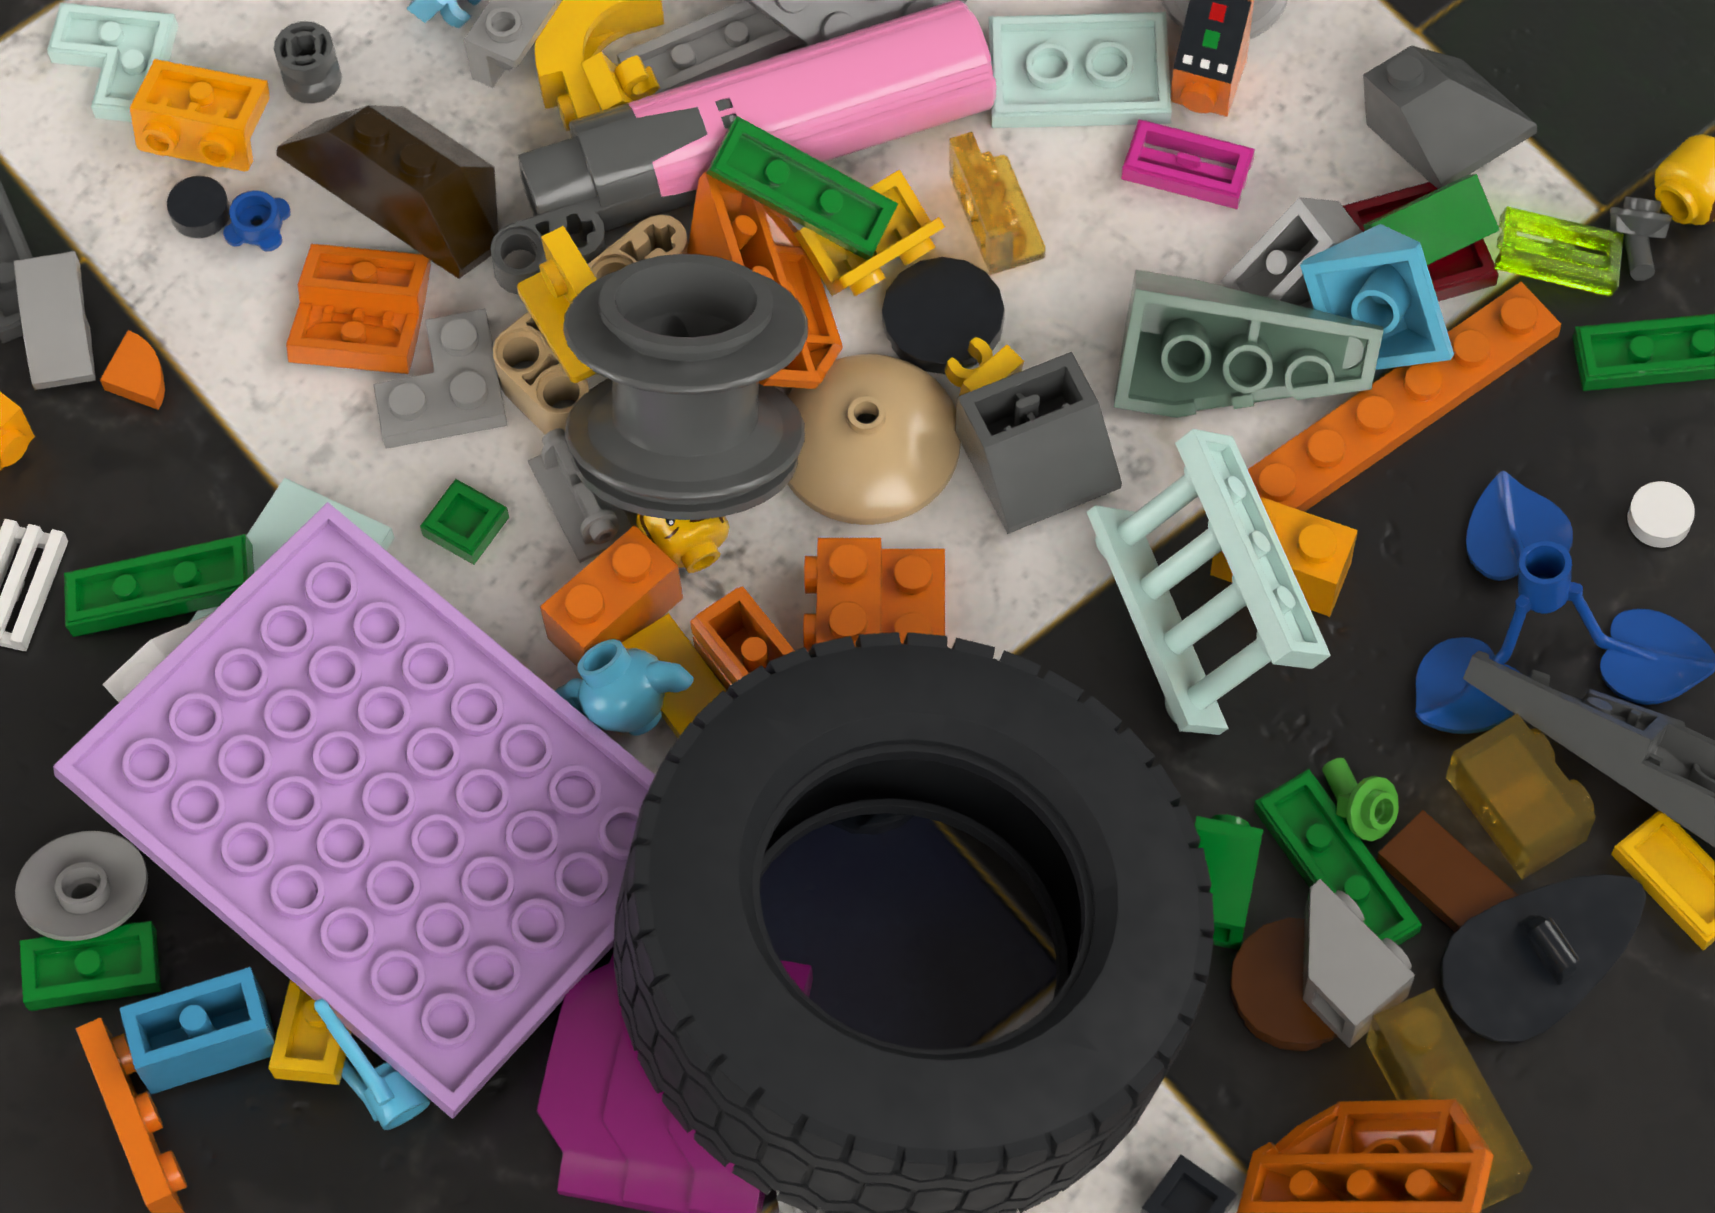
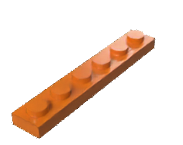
M1521 281L1448 331L1454 352L1451 360L1394 368L1372 384L1371 390L1359 392L1250 467L1248 471L1259 496L1304 512L1554 340L1559 336L1562 324Z

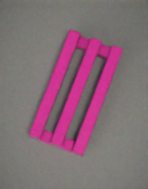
M1139 119L1122 167V180L1238 210L1242 190L1245 188L1248 172L1251 170L1254 160L1255 149ZM1148 143L1179 151L1177 155L1144 147V144ZM1200 157L1236 166V169L1233 170L1200 161Z

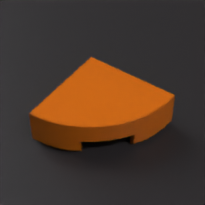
M128 330L100 379L105 391L159 410L165 394V383L160 361L152 346L145 339Z

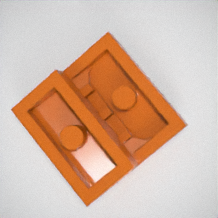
M311 244L298 282L300 304L286 343L288 362L409 374L426 301L431 260L422 254Z

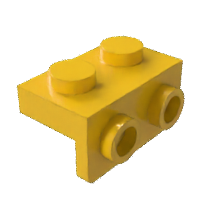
M900 169L869 187L898 203L872 258L865 260L806 227L794 233L831 296L849 287L855 297L886 278L880 269L884 264L899 256L904 266L936 247L930 236L942 230L945 226L940 217L933 221L930 220Z

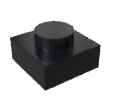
M1180 1155L1144 1203L1141 1213H1228L1236 1202L1237 1193L1189 1159Z

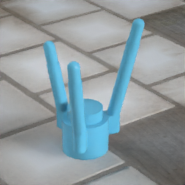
M324 999L315 1001V1010L350 1060L349 1062L345 1059L342 1078L364 1102L375 1122L379 1121L384 1130H390L411 1120L429 1106L430 1101L387 1062L374 1069L327 1001Z

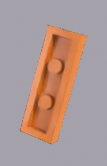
M101 1017L77 1027L76 1031L145 1205L151 1213H184L176 1192L186 1188L187 1184L172 1150L161 1154L153 1132L162 1129L163 1124L149 1092L146 1091L137 1095L129 1074L136 1072L125 1033L113 1037Z

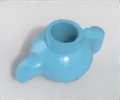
M610 639L593 646L582 656L577 670L583 679H571L567 684L558 687L555 692L597 727L614 732H629V734L637 736L650 731L660 721L665 692H680L688 689L692 685L694 677L680 664L659 661L657 656L638 648L626 649L621 641Z

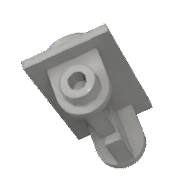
M559 428L548 432L542 438L544 447L541 455L528 460V464L579 563L601 554L627 532L632 525L623 509L602 500L583 484L576 474L572 462V454L565 438V430Z

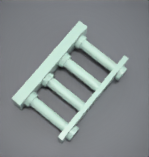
M1192 429L1175 442L1185 464L1182 477L1136 512L1095 505L1087 511V514L1096 533V545L1100 553L1107 559L1164 693L1165 707L1169 716L1177 724L1179 731L1220 735L1229 728L1217 700L1269 662H1272L1274 665L1313 669L1330 657L1331 654L1233 436ZM1199 496L1209 519L1208 529L1158 566L1146 536ZM1223 551L1233 573L1232 584L1182 620L1169 590L1219 552ZM1247 605L1258 630L1257 639L1206 676L1193 644Z

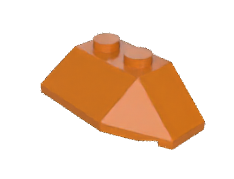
M704 172L698 180L687 254L713 256L736 262L772 279L791 292L800 302L807 316L808 337L802 351L789 365L771 377L759 381V384L763 386L816 389L841 352L843 345L821 277L794 235L798 231L788 217Z
M1456 1099L1339 1101L1296 1126L1277 1144L1274 1145L1269 1142L1253 1151L1237 1213H1481L1494 1155L1463 1105Z

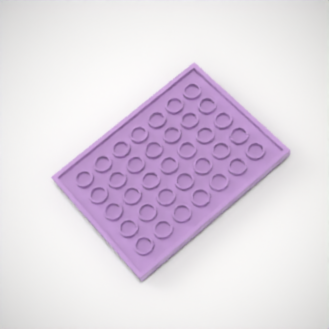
M328 502L53 766L54 776L311 998L315 1001L318 999L327 1001L333 1012L347 1029L452 1119L564 1000L565 995L613 947L616 904L640 807L655 777L653 772Z

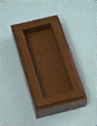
M1424 810L1387 843L1377 855L1376 861L1454 932L1470 918L1502 901L1518 896L1515 891Z

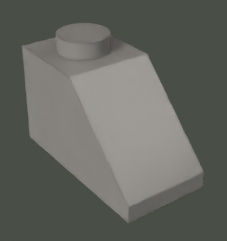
M1299 197L1220 282L1224 287L1300 306L1311 300L1300 267L1301 263L1319 252L1362 233V231L1339 201Z

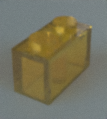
M1518 713L1455 750L1452 754L1446 775L1447 780L1522 880L1587 841L1596 818L1594 804L1590 795L1580 782L1575 779L1570 781L1555 763V753L1548 739L1540 730L1536 728L1530 730Z

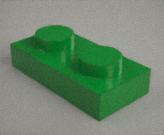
M152 921L120 925L106 934L80 941H62L49 937L20 940L23 1003L29 1011L161 992L157 930Z

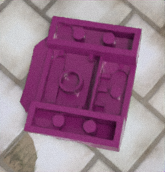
M613 954L609 964L585 975L565 995L546 1066L537 1112L563 1152L557 1188L558 1194L653 1213H761L765 1193L733 1174L735 1164L729 1162L724 1167L694 1140V1133L696 1131L693 1129L687 1133L662 1102V1094L664 1092L657 1094L638 1061V1052L633 1049L622 1017ZM780 960L790 977L804 994L809 997L813 981L811 965Z

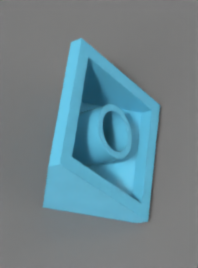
M1379 224L1319 252L1301 263L1300 267L1315 310L1383 327L1384 331L1375 370L1451 360L1454 356L1419 241Z

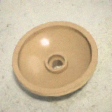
M861 354L843 357L834 361L825 378L816 389L793 388L788 394V397L800 410L805 423V442L798 456L797 468L792 479L788 482V486L802 502L814 511L831 519L850 524L875 525L889 523L908 517L930 504L943 491L952 478L959 460L961 442L955 431L956 408L940 383L918 366L899 358L885 355ZM861 414H873L877 417L875 421L867 424L859 422L856 418Z

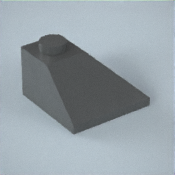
M1411 45L1363 74L1366 125L1437 189L1473 173L1537 133V124L1460 58Z

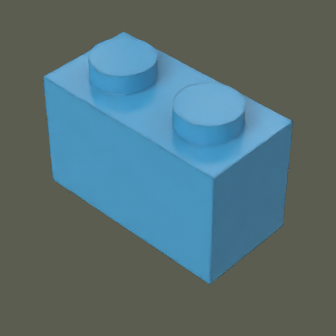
M251 967L119 1008L134 1068L150 1094L269 1058L272 1055L276 1035L264 992Z

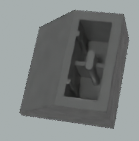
M1072 352L957 397L956 434L1007 534L1121 489L1122 481L1100 404Z

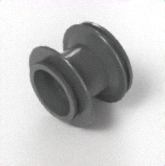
M673 254L643 259L607 274L585 287L571 301L564 315L563 326L568 347L582 363L594 372L608 378L584 394L573 405L566 419L565 438L572 454V462L577 476L590 491L602 500L621 509L644 516L670 520H700L743 512L766 502L782 491L792 479L797 468L798 456L805 442V423L800 410L786 394L775 386H763L759 384V381L771 377L789 365L802 351L808 337L807 316L800 302L790 291L772 279L733 261L699 254Z

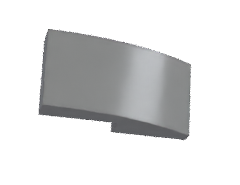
M75 251L14 261L23 337L34 390L96 380L91 330L84 309L80 262Z

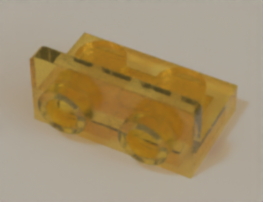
M972 131L949 138L950 179L989 275L1043 259L1046 254V247L1009 158L1006 155L993 157L990 151L981 153Z

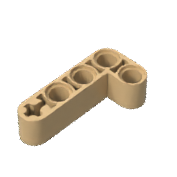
M662 214L650 216L638 223L589 262L588 266L598 280L607 274L643 259L663 255L687 254L688 240L686 229L680 221L672 216ZM528 311L497 337L492 349L500 387L505 396L546 435L554 429L561 428L566 430V419L573 407L572 405L568 408L558 409L552 406L561 400L577 402L584 394L589 392V385L587 379L578 383L571 382ZM521 361L535 362L528 368H512Z

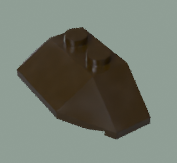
M367 105L317 120L277 146L276 156L456 278L460 279L492 256L491 244L494 236L498 233L494 166L402 106Z

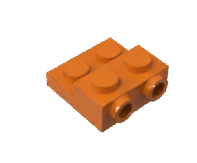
M818 538L817 556H805V594H817L816 613H804L803 645L807 652L810 651L813 644L851 636L855 646V642L861 634L899 632L902 644H904V639L908 632L945 636V549H882L881 538Z

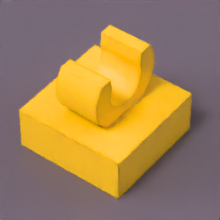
M599 52L581 63L602 111L651 96L661 88L650 66L645 68L638 55L627 58L616 66L606 55Z
M975 337L969 343L968 352L978 361L979 366L974 369H966L955 358L951 357L947 361L945 374L953 385L961 388L959 394L961 396L1021 372L1024 360L1008 344L993 356L990 346L984 340Z

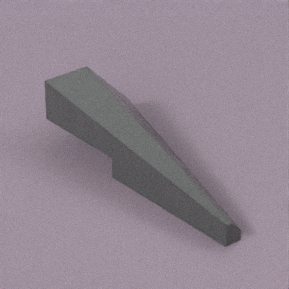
M1478 650L1472 655L1463 677L1465 681L1715 847V740L1685 727L1684 721L1591 689L1588 690L1583 699L1549 687L1550 675L1532 669L1527 677L1489 659L1488 653Z

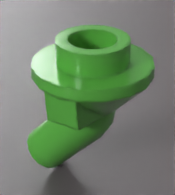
M1336 758L1326 763L1322 768V772L1337 800L1336 815L1347 818L1349 828L1356 837L1368 841L1381 839L1390 831L1398 815V794L1394 785L1388 779L1374 775L1364 778L1361 782L1357 783L1344 758Z

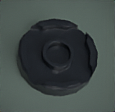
M947 257L919 261L900 272L886 290L882 308V323L885 335L891 342L892 349L901 360L918 366L924 371L945 374L947 361L951 357L955 358L961 366H967L974 362V366L978 364V361L968 352L970 341L975 337L980 338L993 351L1001 339L1005 320V308L1000 289L987 272L966 260Z

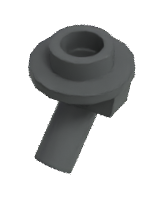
M1625 197L1623 208H1610V231L1625 234L1624 241L1630 275L1634 280H1647L1655 273L1649 239L1650 237L1665 239L1672 219V215L1660 214L1661 201Z

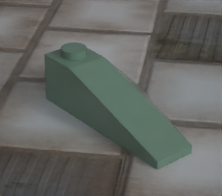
M1135 269L1124 329L1114 408L1176 418L1196 415V411L1227 406L1239 409L1252 407L1255 402L1290 397L1301 400L1371 390L1384 329L1382 326L1196 279Z

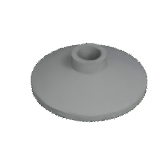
M103 831L75 832L49 842L29 858L16 882V903L24 921L41 935L62 941L91 939L114 930L134 914L146 894L148 872L139 850L123 837Z

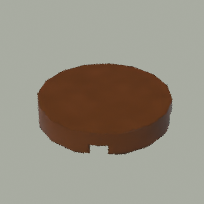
M1285 918L1265 924L1244 940L1232 964L1230 996L1235 1010L1237 1008L1238 1014L1245 1021L1244 1025L1256 1038L1278 1049L1308 1051L1321 1047L1323 1043L1333 1040L1337 1035L1303 1001L1304 919Z

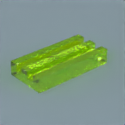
M1508 206L1500 215L1499 227L1502 228V232L1497 237L1496 247L1500 251L1495 258L1494 269L1607 296H1612L1619 287L1623 245L1622 233ZM1517 232L1551 239L1553 241L1551 243H1548L1531 238H1526L1518 236ZM1575 245L1606 252L1607 256L1577 250Z

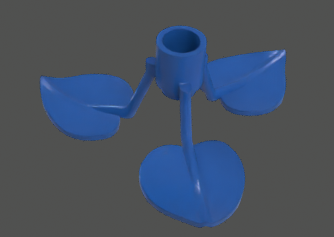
M1501 471L1484 490L1473 509L1467 528L1466 549L1470 562L1485 577L1501 581L1518 575L1519 597L1516 599L1513 617L1503 645L1496 655H1494L1486 643L1474 638L1460 637L1438 643L1424 656L1416 675L1415 716L1429 727L1455 734L1479 733L1498 727L1508 721L1515 713L1463 679L1471 657L1479 650L1488 653L1489 659L1519 672L1505 663L1510 659L1514 651L1526 614L1530 610L1541 614L1552 613L1564 606L1567 601H1572L1594 643L1598 647L1607 650L1600 662V673L1604 683L1616 695L1627 701L1651 705L1663 703L1682 695L1715 672V653L1707 642L1688 626L1667 614L1650 609H1632L1619 613L1611 624L1610 637L1605 635L1583 597V586L1579 583L1571 582L1572 559L1569 551L1573 543V529L1568 517L1549 499L1526 488L1507 472Z

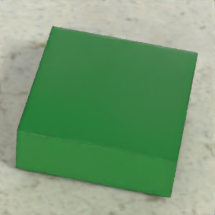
M455 479L421 524L420 528L425 538L475 565L509 519V513L504 505Z

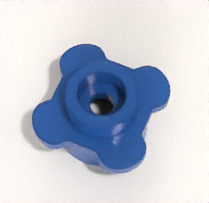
M248 191L238 195L232 201L229 211L231 224L227 225L223 231L226 242L233 247H238L242 244L257 245L266 252L277 249L283 241L280 234L282 223L291 214L289 204L286 200L273 198L263 191ZM256 220H263L258 226L252 225V222Z

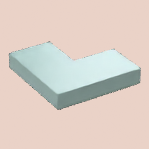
M60 2L47 52L51 63L101 68L91 105L95 118L132 122L129 107L154 59L169 62L178 23L174 14Z

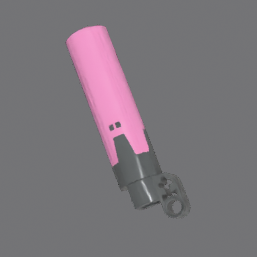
M953 0L570 121V139L518 155L521 180L534 217L509 224L500 229L494 236L491 244V255L497 282L507 292L519 295L517 290L518 283L539 273V264L546 261L541 236L561 226L565 227L569 235L579 234L583 241H587V245L578 248L588 264L606 250V231L694 204L698 180L704 172H707L732 120L736 116L815 159L826 162L989 110L995 102L997 86L990 62L992 61L990 52L974 13L970 12L967 5L960 0ZM516 250L529 251L536 257L531 265L520 269L509 267L504 263L507 255Z

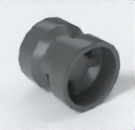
M309 21L293 23L281 30L275 39L274 52L287 93L297 101L312 104L325 101L333 96L340 87L342 74L337 57L335 56L336 52L331 34L324 26Z

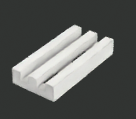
M4 519L0 529V588L17 544L20 543V546L0 595V646L26 652L68 540L63 531L52 529L49 534L43 532L40 526L28 524L27 528L19 527L17 521ZM36 548H42L44 551L12 633L6 632V626L14 605L19 600Z

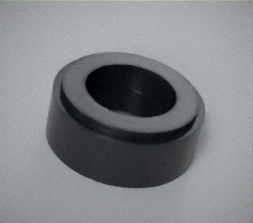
M192 176L180 181L172 188L167 198V209L174 227L187 237L205 238L212 236L226 225L230 217V204L223 186L215 179L207 176Z

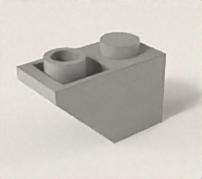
M1320 879L1310 887L1305 908L1303 1001L1350 1048L1408 997L1415 974L1410 970L1412 966L1409 958L1395 942L1388 938L1380 940L1363 923L1364 915L1355 901L1343 891L1338 890L1334 893Z

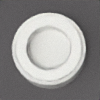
M1651 482L1642 486L1633 496L1627 515L1628 525L1635 537L1641 542L1658 548L1671 547L1681 542L1687 536L1694 520L1695 508L1691 497L1681 487L1670 482Z

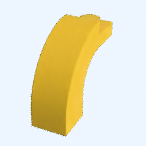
M563 0L535 41V61L544 107L549 109L558 106L566 131H570V121L601 111L581 63L601 52L610 43L623 36L664 25L662 0Z

